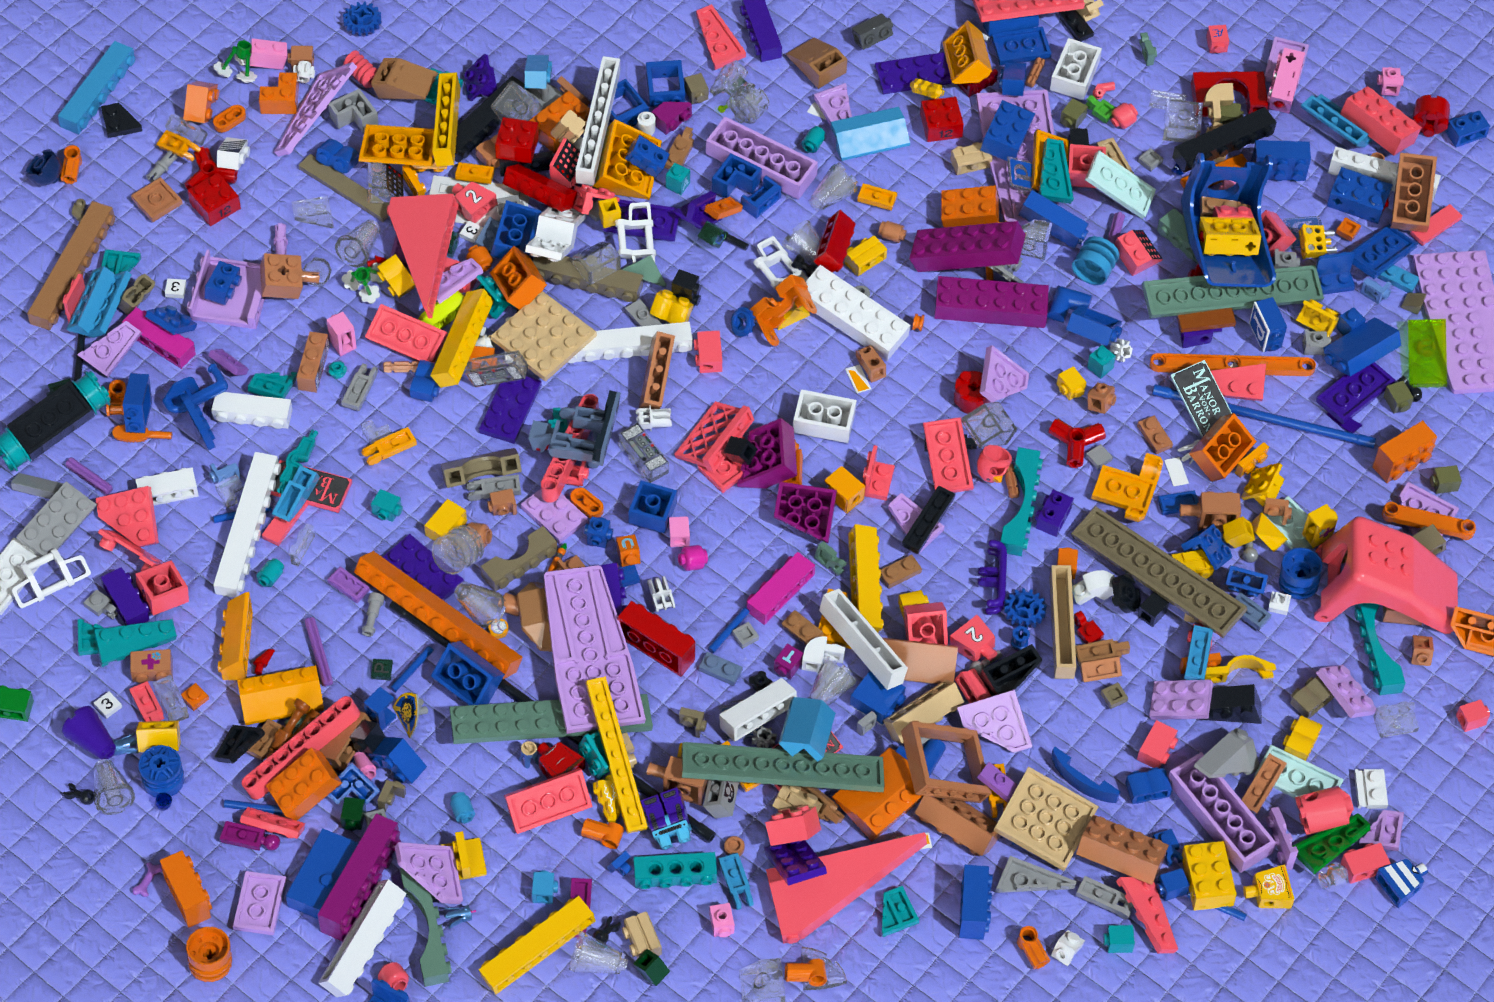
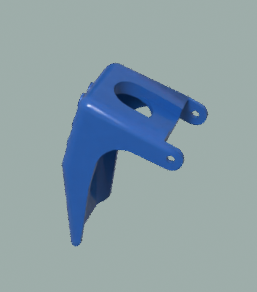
M1198 153L1181 196V206L1189 245L1207 283L1210 285L1268 287L1275 282L1276 272L1261 218L1262 194L1273 166L1271 155H1266L1262 163L1246 162L1244 167L1215 166L1214 161H1205L1203 153ZM1221 180L1236 182L1235 185L1224 190L1208 188L1212 183ZM1202 196L1233 200L1251 206L1252 214L1261 233L1258 255L1227 256L1225 254H1216L1211 256L1203 253L1198 238L1200 217H1207L1200 215V198Z

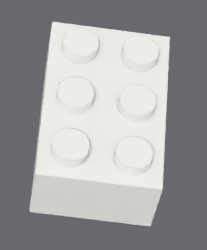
M1068 38L1052 75L1050 90L1084 100L1099 65L1102 48Z
M801 389L793 420L794 433L848 443L856 413L857 400Z

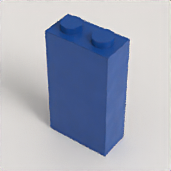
M1033 190L1028 195L1019 212L1020 217L1074 249L1077 244L1081 245L1089 232L1087 230L1089 223Z
M1374 317L1324 347V360L1328 365L1351 377L1402 346L1399 330Z

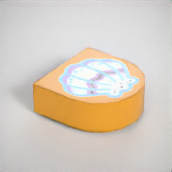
M497 618L486 621L489 633L497 639H501L508 634V623L504 619Z

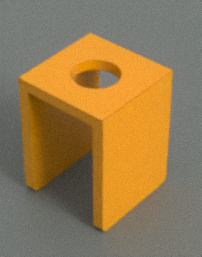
M840 466L825 479V483L829 486L827 489L837 490L835 504L846 514L864 500L865 485L843 466Z

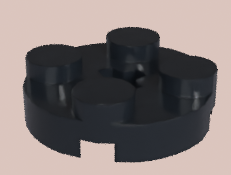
M1128 574L1112 578L1111 584L1114 594L1112 602L1114 606H1119L1123 612L1132 613L1139 608L1141 597L1139 589H1135L1133 583H1135L1134 579Z

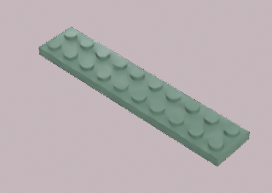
M1316 265L1275 269V282L1268 287L1213 286L1207 283L1204 276L1152 280L1142 283L1149 318L1178 316L1224 308H1232V310L1253 308L1254 302L1271 297L1274 298L1277 306L1301 304L1304 300L1309 301L1310 299L1322 302L1324 296Z
M640 694L646 718L645 723L620 726L621 733L652 731L653 724L647 694ZM559 700L452 706L449 708L453 744L584 736L598 731L591 730L566 734Z
M692 742L682 743V778L884 792L883 757L825 752L824 757L817 762L807 751H800L792 757L785 749Z

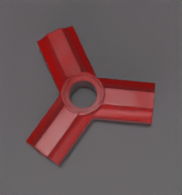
M203 146L200 147L201 150L199 152H193L199 171L184 183L187 190L216 173H219L227 183H236L238 170L217 167L212 159L209 148Z
M1055 419L1048 433L1067 444L1066 465H1069L1071 468L1083 466L1084 446L1106 438L1104 428L1099 423L1081 429L1073 428L1060 419Z

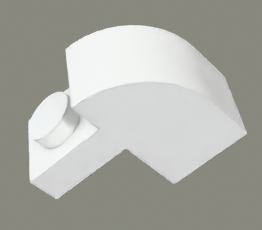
M1104 570L1084 574L1083 580L1072 586L1076 603L1082 605L1096 596L1102 600L1113 596L1111 580L1115 576Z
M825 636L812 639L804 650L802 670L821 673L824 660L843 663L845 647L838 644H827V637Z

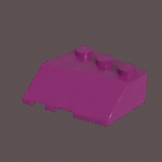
M780 418L749 431L748 440L758 450L750 465H741L743 474L741 479H738V487L766 489L797 476L794 428Z
M779 482L774 518L828 543L837 490Z

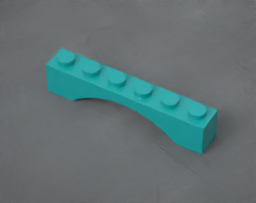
M1018 447L1014 472L1022 488L1023 504L1017 515L1003 526L1001 542L1005 545L1007 554L1022 557L1023 549L1027 550L1029 538H1025L1026 533L1030 534L1032 522H1028L1029 517L1033 518L1035 507L1031 506V502H1036L1037 490H1034V486L1039 485L1040 475L1037 474V470H1041L1043 459H1040L1041 451Z
M1374 603L1356 604L1355 619L1360 624V637L1364 638V652L1369 656L1368 666L1369 670L1373 671L1374 688L1378 689L1379 695L1402 693L1406 684L1402 668L1384 651L1376 635L1375 614L1380 605Z

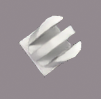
M649 405V408H639L636 410L638 415L636 421L642 429H650L652 431V428L672 426L670 408L651 409V405Z
M662 576L664 590L659 577L655 578L657 592H655L652 580H647L652 596V604L656 612H659L660 609L667 610L669 607L675 608L672 590L669 589L665 576Z

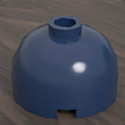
M51 149L42 151L43 155L41 157L35 156L26 168L28 173L26 176L35 184L42 186L56 183L60 179L62 171L60 158Z

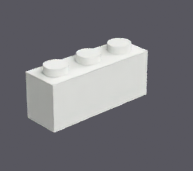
M193 467L135 479L137 488L151 487L154 506L199 497Z

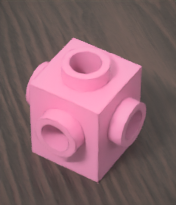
M1383 67L1381 74L1377 76V85H1380L1381 95H1399L1400 88L1404 83V76L1401 75L1400 68Z

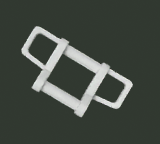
M649 202L631 203L629 205V220H615L619 241L618 257L632 259L633 264L636 263V259L646 258L650 255L655 262L656 250L654 249L652 227L654 225L653 220H651ZM635 208H646L648 219L632 221V210ZM645 228L646 249H627L625 229Z
M774 236L758 243L757 251L760 257L756 258L753 264L756 268H760L769 279L774 290L786 278H776L769 267L780 261L785 263L793 273L792 275L804 278L805 282L808 280L802 270L791 266L793 262L788 257L787 251L783 249ZM772 244L778 251L767 257L763 248Z
M54 548L50 550V553L28 564L23 563L20 565L27 579L14 586L11 592L18 606L24 608L37 601L45 600L44 597L66 586L71 587L75 585V582L89 576L91 572L83 556L78 555L63 560L58 550ZM55 560L64 579L40 590L31 570ZM80 560L85 573L73 579L66 564ZM29 582L36 598L22 603L17 590Z

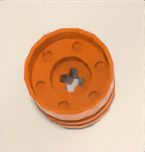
M203 927L190 935L186 944V952L191 974L196 979L204 982H215L225 977L232 967L231 946L227 934L216 927Z

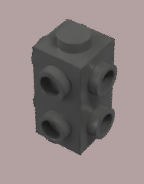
M882 13L851 28L855 43L863 50L893 35V23L890 18L885 17Z

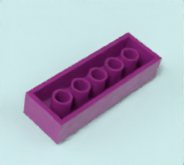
M1018 221L917 230L909 259L917 272L1018 264L1026 234Z
M938 276L934 319L1045 328L1049 285Z
M377 813L375 814L318 913L322 933L343 942L355 919H357L363 909V905L373 892L374 886L381 881L383 870L387 869L391 864V856L395 851V845L401 842L398 822Z

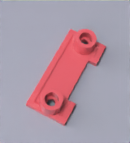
M100 529L98 532L103 536L99 545L104 549L113 551L118 542L140 556L139 559L144 561L141 571L165 563L115 531Z

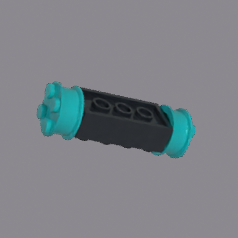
M85 371V375L77 381H68L7 425L5 432L0 435V456L3 455L2 459L10 471L15 470L17 472L20 465L26 461H33L92 419L106 404L108 406L111 405L108 391L103 385L100 387L98 379L92 371L89 373Z

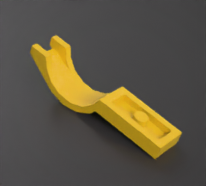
M1241 655L1234 657L1228 662L1227 666L1207 667L1205 680H1211L1213 683L1226 682L1227 676L1238 668L1252 669L1259 673L1262 679L1273 678L1272 671L1276 670V665L1253 655Z

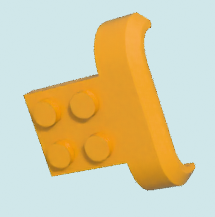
M1146 453L1139 476L1103 465L1091 499L1126 509L1125 519L1134 522L1144 520L1162 470L1163 460L1160 456Z

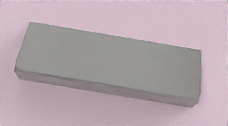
M18 473L11 482L12 490L51 499L64 484Z

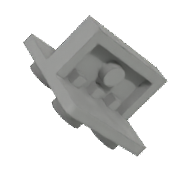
M1021 257L1018 264L988 266L1010 282L1023 283L1021 279L1013 275L1014 271H1018L1022 265L1021 261L1023 258Z

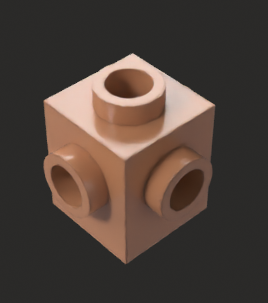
M1097 382L1088 392V410L1105 414L1116 402L1114 386Z

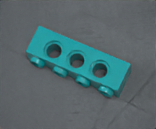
M715 852L634 857L635 888H669L677 885L689 887L693 884L707 886L717 883ZM692 869H699L700 871H699V872H692L691 870H692ZM673 870H678V871H680V872L677 873V874H674V873H672L671 871H673ZM657 871L659 874L652 875L651 872Z

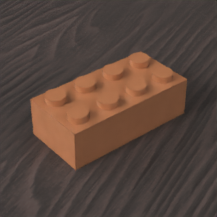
M1400 152L1390 228L1418 232L1428 231L1437 157Z
M1093 814L1081 837L1076 855L1152 885L1163 864L1169 845L1161 840L1153 839L1141 832L1133 831L1121 824L1113 823L1104 817Z

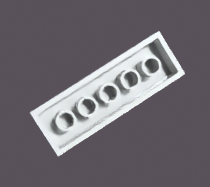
M819 265L806 281L807 289L817 309L816 314L864 347L872 346L885 361L890 359L909 336L911 325L823 266Z

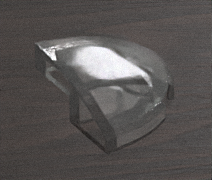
M802 947L801 963H807L812 959H822L825 962L827 982L822 986L816 987L810 985L809 982H803V990H820L846 984V975L837 961L833 964L830 959L826 958V953L817 949Z

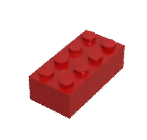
M631 601L617 617L628 644L680 677L683 676L695 661V640L693 637L680 632L673 624L666 623L659 615L650 613L643 605Z

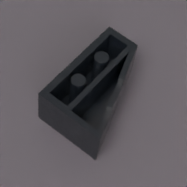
M1033 644L982 669L979 677L991 696L1013 689L1017 692L1037 671L1042 658Z
M1255 685L1213 688L1209 718L1199 720L1262 724L1261 701Z

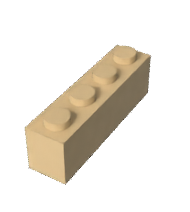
M944 680L884 719L883 722L892 741L904 744L901 730L909 722L937 723L946 714L958 710L957 707L962 705L964 700L956 683Z

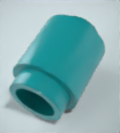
M818 126L811 128L801 142L803 149L808 153L817 152L825 139V131Z
M275 558L268 560L256 575L258 583L263 587H272L283 573L284 565L282 562Z

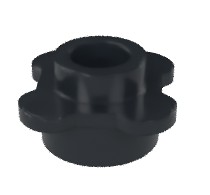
M759 671L756 676L749 678V683L752 684L753 689L757 692L771 684L772 680L766 677L764 671Z

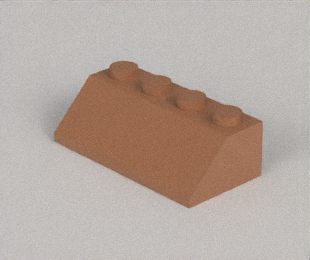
M923 796L915 811V814L919 816L921 821L932 824L938 832L951 836L954 842L965 845L971 853L977 856L987 854L1001 837V835L993 831L997 824L996 821L961 800Z

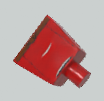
M543 742L537 748V752L541 755L539 758V768L547 779L578 768L581 770L585 769V758L561 742H558L552 748Z

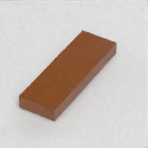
M1232 308L1177 316L1181 333L1235 327L1236 325Z

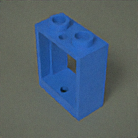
M682 61L646 62L649 106L658 107L663 102H685ZM678 77L679 90L654 92L653 78Z
M624 79L617 84L614 100L625 95L635 108L619 116H616L611 110L609 122L611 123L616 119L633 127L638 124L637 118L640 113L649 112V106L627 79Z
M1081 305L1072 312L1066 330L1108 346L1111 342H1115L1116 338L1120 337L1123 328L1120 327L1122 321Z
M130 373L123 400L126 432L145 433L152 405L149 374Z

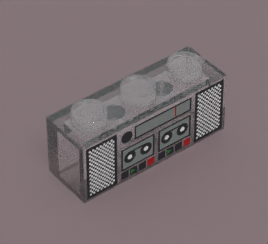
M519 350L471 358L468 360L465 374L474 387H481L525 379L528 364Z
M638 422L619 432L618 445L620 449L628 454L630 462L638 467L640 475L646 478L649 483L669 473L668 460Z

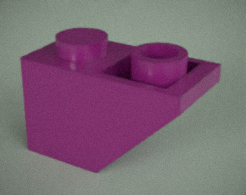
M663 102L651 111L655 115V126L666 135L676 130L682 122L689 120L692 116V104L690 102Z

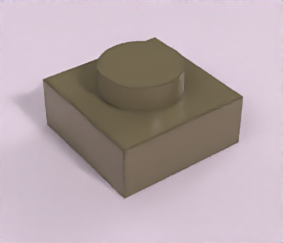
M1118 682L1101 690V695L1110 709L1128 701V696Z

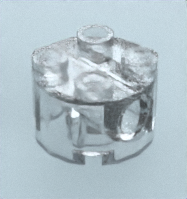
M743 83L726 102L739 123H755L770 105L764 91L760 88L758 90L754 88L756 85L753 83Z

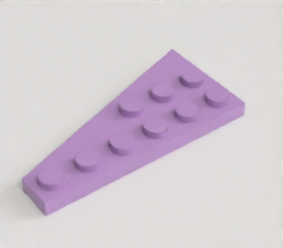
M353 62L319 73L274 151L278 157L292 153L297 143L322 111L328 107L330 101L355 71L357 66Z

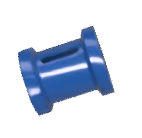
M1018 626L1013 629L1011 646L1017 651L1028 646L1030 632L1026 627Z

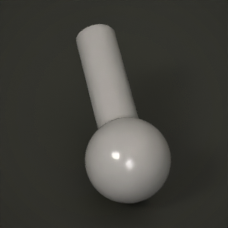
M1252 541L1245 544L1246 549L1243 552V559L1248 563H1253L1258 558V552L1253 548Z
M997 650V656L992 661L985 658L981 662H972L969 670L975 668L980 676L982 669L1002 657L1001 652Z

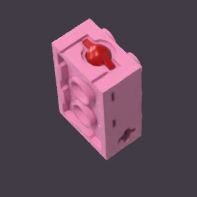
M1284 47L1283 53H1279L1268 92L1269 109L1290 113L1305 52Z

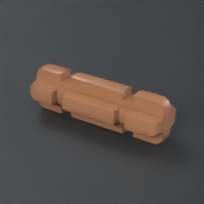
M1036 58L1035 64H1033L1029 76H1027L1026 86L1034 87L1035 81H1037L1042 71L1041 69L1045 65V59Z
M386 361L383 363V370L385 373L392 371L410 372V370L416 372L419 361H412V363H409V361H394V363Z
M1011 463L1005 473V480L1009 490V497L1013 499L1019 497V488L1017 487L1014 466Z

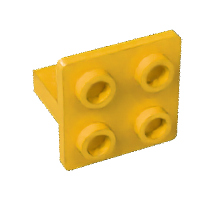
M1304 300V306L1296 321L1315 331H1327V337H1330L1339 321V313L1329 308L1322 309L1323 305L1315 300Z
M1276 463L1253 470L1248 484L1244 487L1241 498L1243 500L1254 498L1262 507L1266 498L1276 499L1285 480L1279 475L1283 465Z
M463 831L455 833V841L442 844V846H453L459 880L487 875L480 838L465 840Z

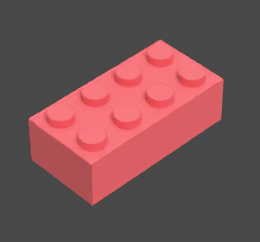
M1368 86L1348 97L1340 112V115L1368 133L1371 139L1393 156L1414 144L1422 128Z

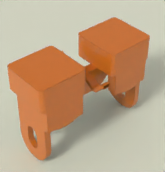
M789 275L775 287L779 297L784 298L781 302L773 298L763 297L749 309L753 311V316L756 317L754 320H757L765 338L773 346L779 344V339L774 329L785 320L783 315L793 307L794 303L797 308L804 306L807 311L813 314L817 313L804 278Z

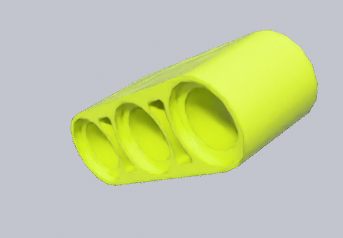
M457 291L442 303L436 302L433 317L428 318L424 311L418 320L439 329L444 328L455 319L464 295Z

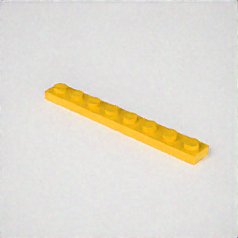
M606 676L587 680L585 683L626 832L629 834L647 830L648 826Z

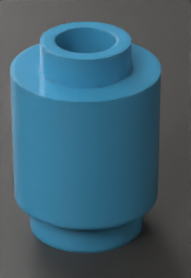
M464 792L451 796L450 806L456 821L464 824L472 821L475 811L469 796Z

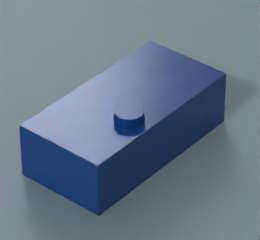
M322 828L286 894L287 906L318 919L320 909L359 843Z

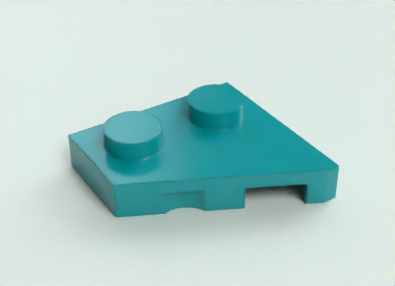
M279 372L271 374L255 373L248 385V391L265 397L285 399L297 379V372H291V375L280 376Z

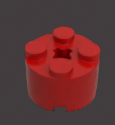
M1431 95L1421 96L1415 102L1412 120L1422 127L1420 132L1424 136L1432 137L1434 134H1439L1448 128L1450 104L1441 96H1437V98L1431 97Z
M963 371L956 380L954 403L966 414L976 415L982 413L984 409L990 406L991 401L980 394L982 372Z

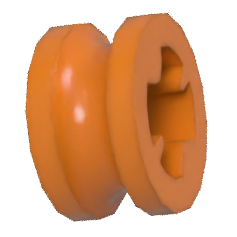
M917 313L915 314L912 330L919 329V331H922L925 315L918 316Z

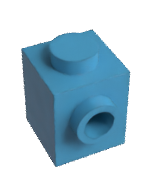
M545 870L534 872L532 902L553 904L554 893H558V881L554 879V873Z

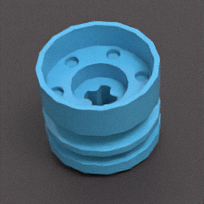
M1097 236L1088 237L1072 262L1073 272L1078 278L1088 284L1103 285L1119 260V251L1107 239Z

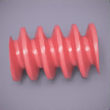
M357 50L352 51L345 58L343 65L353 62L357 68L351 75L363 87L372 88L371 82L378 69L373 67L367 59H364V56L360 55Z

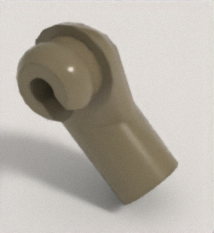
M77 199L72 208V215L79 223L85 211L86 202L83 199Z

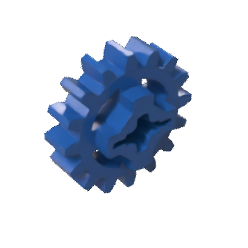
M357 2V6L351 4V9H345L346 13L343 14L344 26H346L347 31H352V35L357 32L359 36L362 33L368 36V32L374 34V29L379 30V24H382L381 12H378V7L373 8L372 3L366 5V2H364L363 5H360Z
M1023 588L1021 593L1015 590L1014 595L1009 594L1008 599L1005 600L1004 613H1007V620L1011 619V625L1017 623L1018 626L1024 625L1028 629L1029 625L1035 628L1036 622L1042 623V619L1046 615L1047 605L1044 604V598L1039 599L1040 593L1034 595L1032 589L1028 593Z

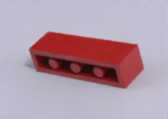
M519 164L506 168L502 184L561 212L573 209L577 196L576 191Z
M842 210L837 211L828 218L813 261L818 266L821 265L832 273L834 271L838 272L844 265L843 260L847 256L846 251L851 244L850 239L854 234L853 230L856 224Z

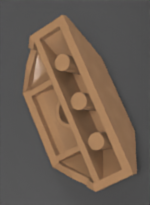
M530 582L516 595L521 629L537 645L536 647L540 651L552 652L544 583Z

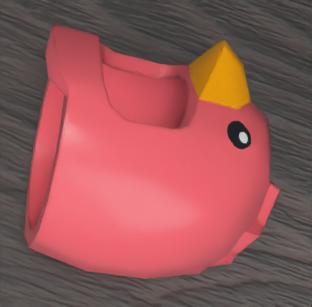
M988 445L980 452L977 461V472L984 481L1001 483L1003 475L1012 462V456L1006 449L1000 446Z

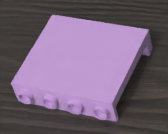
M207 249L205 256L201 258V270L196 274L197 283L192 288V300L188 301L187 312L190 313V317L196 321L257 329L265 297H262L260 264L211 257L210 250ZM219 261L240 267V276H242L240 285L235 287L233 298L229 299L226 305L205 299V285Z

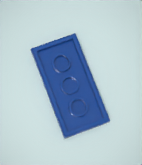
M1388 224L1351 251L1355 254L1352 264L1375 279L1416 249L1418 243L1398 229L1390 228L1391 225Z

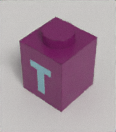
M787 643L774 660V670L781 677H787L791 680L802 665L804 653Z

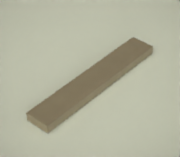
M309 154L298 165L301 171L380 221L384 222L389 217L387 214L388 202L334 168L321 164L316 160L315 156Z

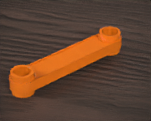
M1395 502L1386 503L1382 510V518L1388 523L1394 522L1420 529L1433 524L1441 534L1458 537L1462 540H1470L1476 531V525L1472 520H1463L1407 507Z

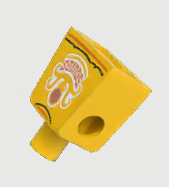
M1285 865L1254 874L1252 885L1243 886L1245 899L1256 897L1259 908H1292L1294 896Z

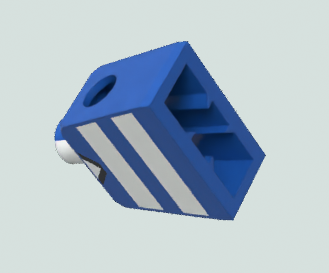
M1404 859L1378 869L1375 879L1397 908H1399L1420 891L1424 883L1422 876L1426 875L1428 870L1423 863L1414 867L1408 859Z

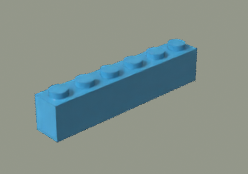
M117 41L112 43L58 115L61 128L79 135L87 127L90 119L97 114L99 107L106 102L107 96L111 91L115 90L119 80L124 78L128 68L134 64L133 48Z

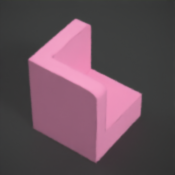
M687 516L669 517L670 547L690 546L689 520Z

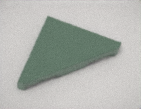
M651 255L622 269L643 275V281L666 287V283Z

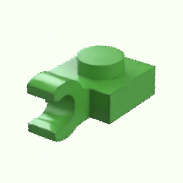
M1092 95L1086 99L1087 103L1085 105L1088 106L1087 109L1092 110V114L1106 124L1112 118L1111 112L1116 107L1104 99L1100 102Z

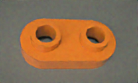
M233 105L215 116L213 119L214 129L223 133L246 119L245 108L241 105Z
M576 488L571 492V503L587 517L598 518L603 515V503L588 490Z

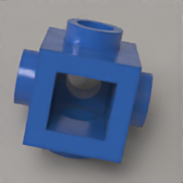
M591 517L590 523H586L584 534L587 535V545L606 548L608 540H611L613 535L610 520L603 517Z

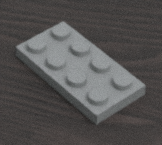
M66 481L17 535L16 539L40 557L50 553V550L54 548L59 550L96 508L97 504Z

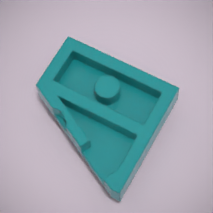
M105 249L101 267L105 266L114 274L126 270L130 272L141 260V253Z
M78 619L79 656L98 654L94 630L103 629L101 625H91L85 623L83 619Z
M903 886L884 892L882 937L919 924V918Z

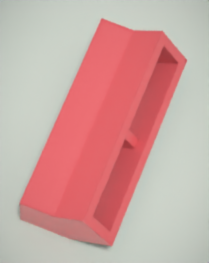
M975 668L963 671L955 678L956 683L969 703L991 697Z

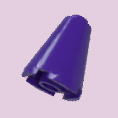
M83 706L74 712L76 715L72 719L68 717L63 725L62 733L64 736L102 760L111 758L115 753L116 745L97 711L91 706Z

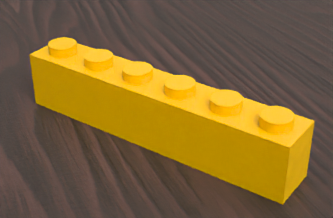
M457 72L439 74L432 149L436 167L454 165L461 88Z
M484 288L468 291L464 296L430 375L440 388L458 385L494 302Z
M855 524L848 533L851 603L878 633L884 625V621L881 619L883 604L880 602L882 586L879 583L881 569H879L878 564L880 560V552H878L879 536L877 535L876 527Z
M580 896L568 900L563 908L559 911H553L548 916V919L534 925L525 936H519L510 947L503 948L495 958L485 961L479 969L481 977L497 995L596 921L593 912Z

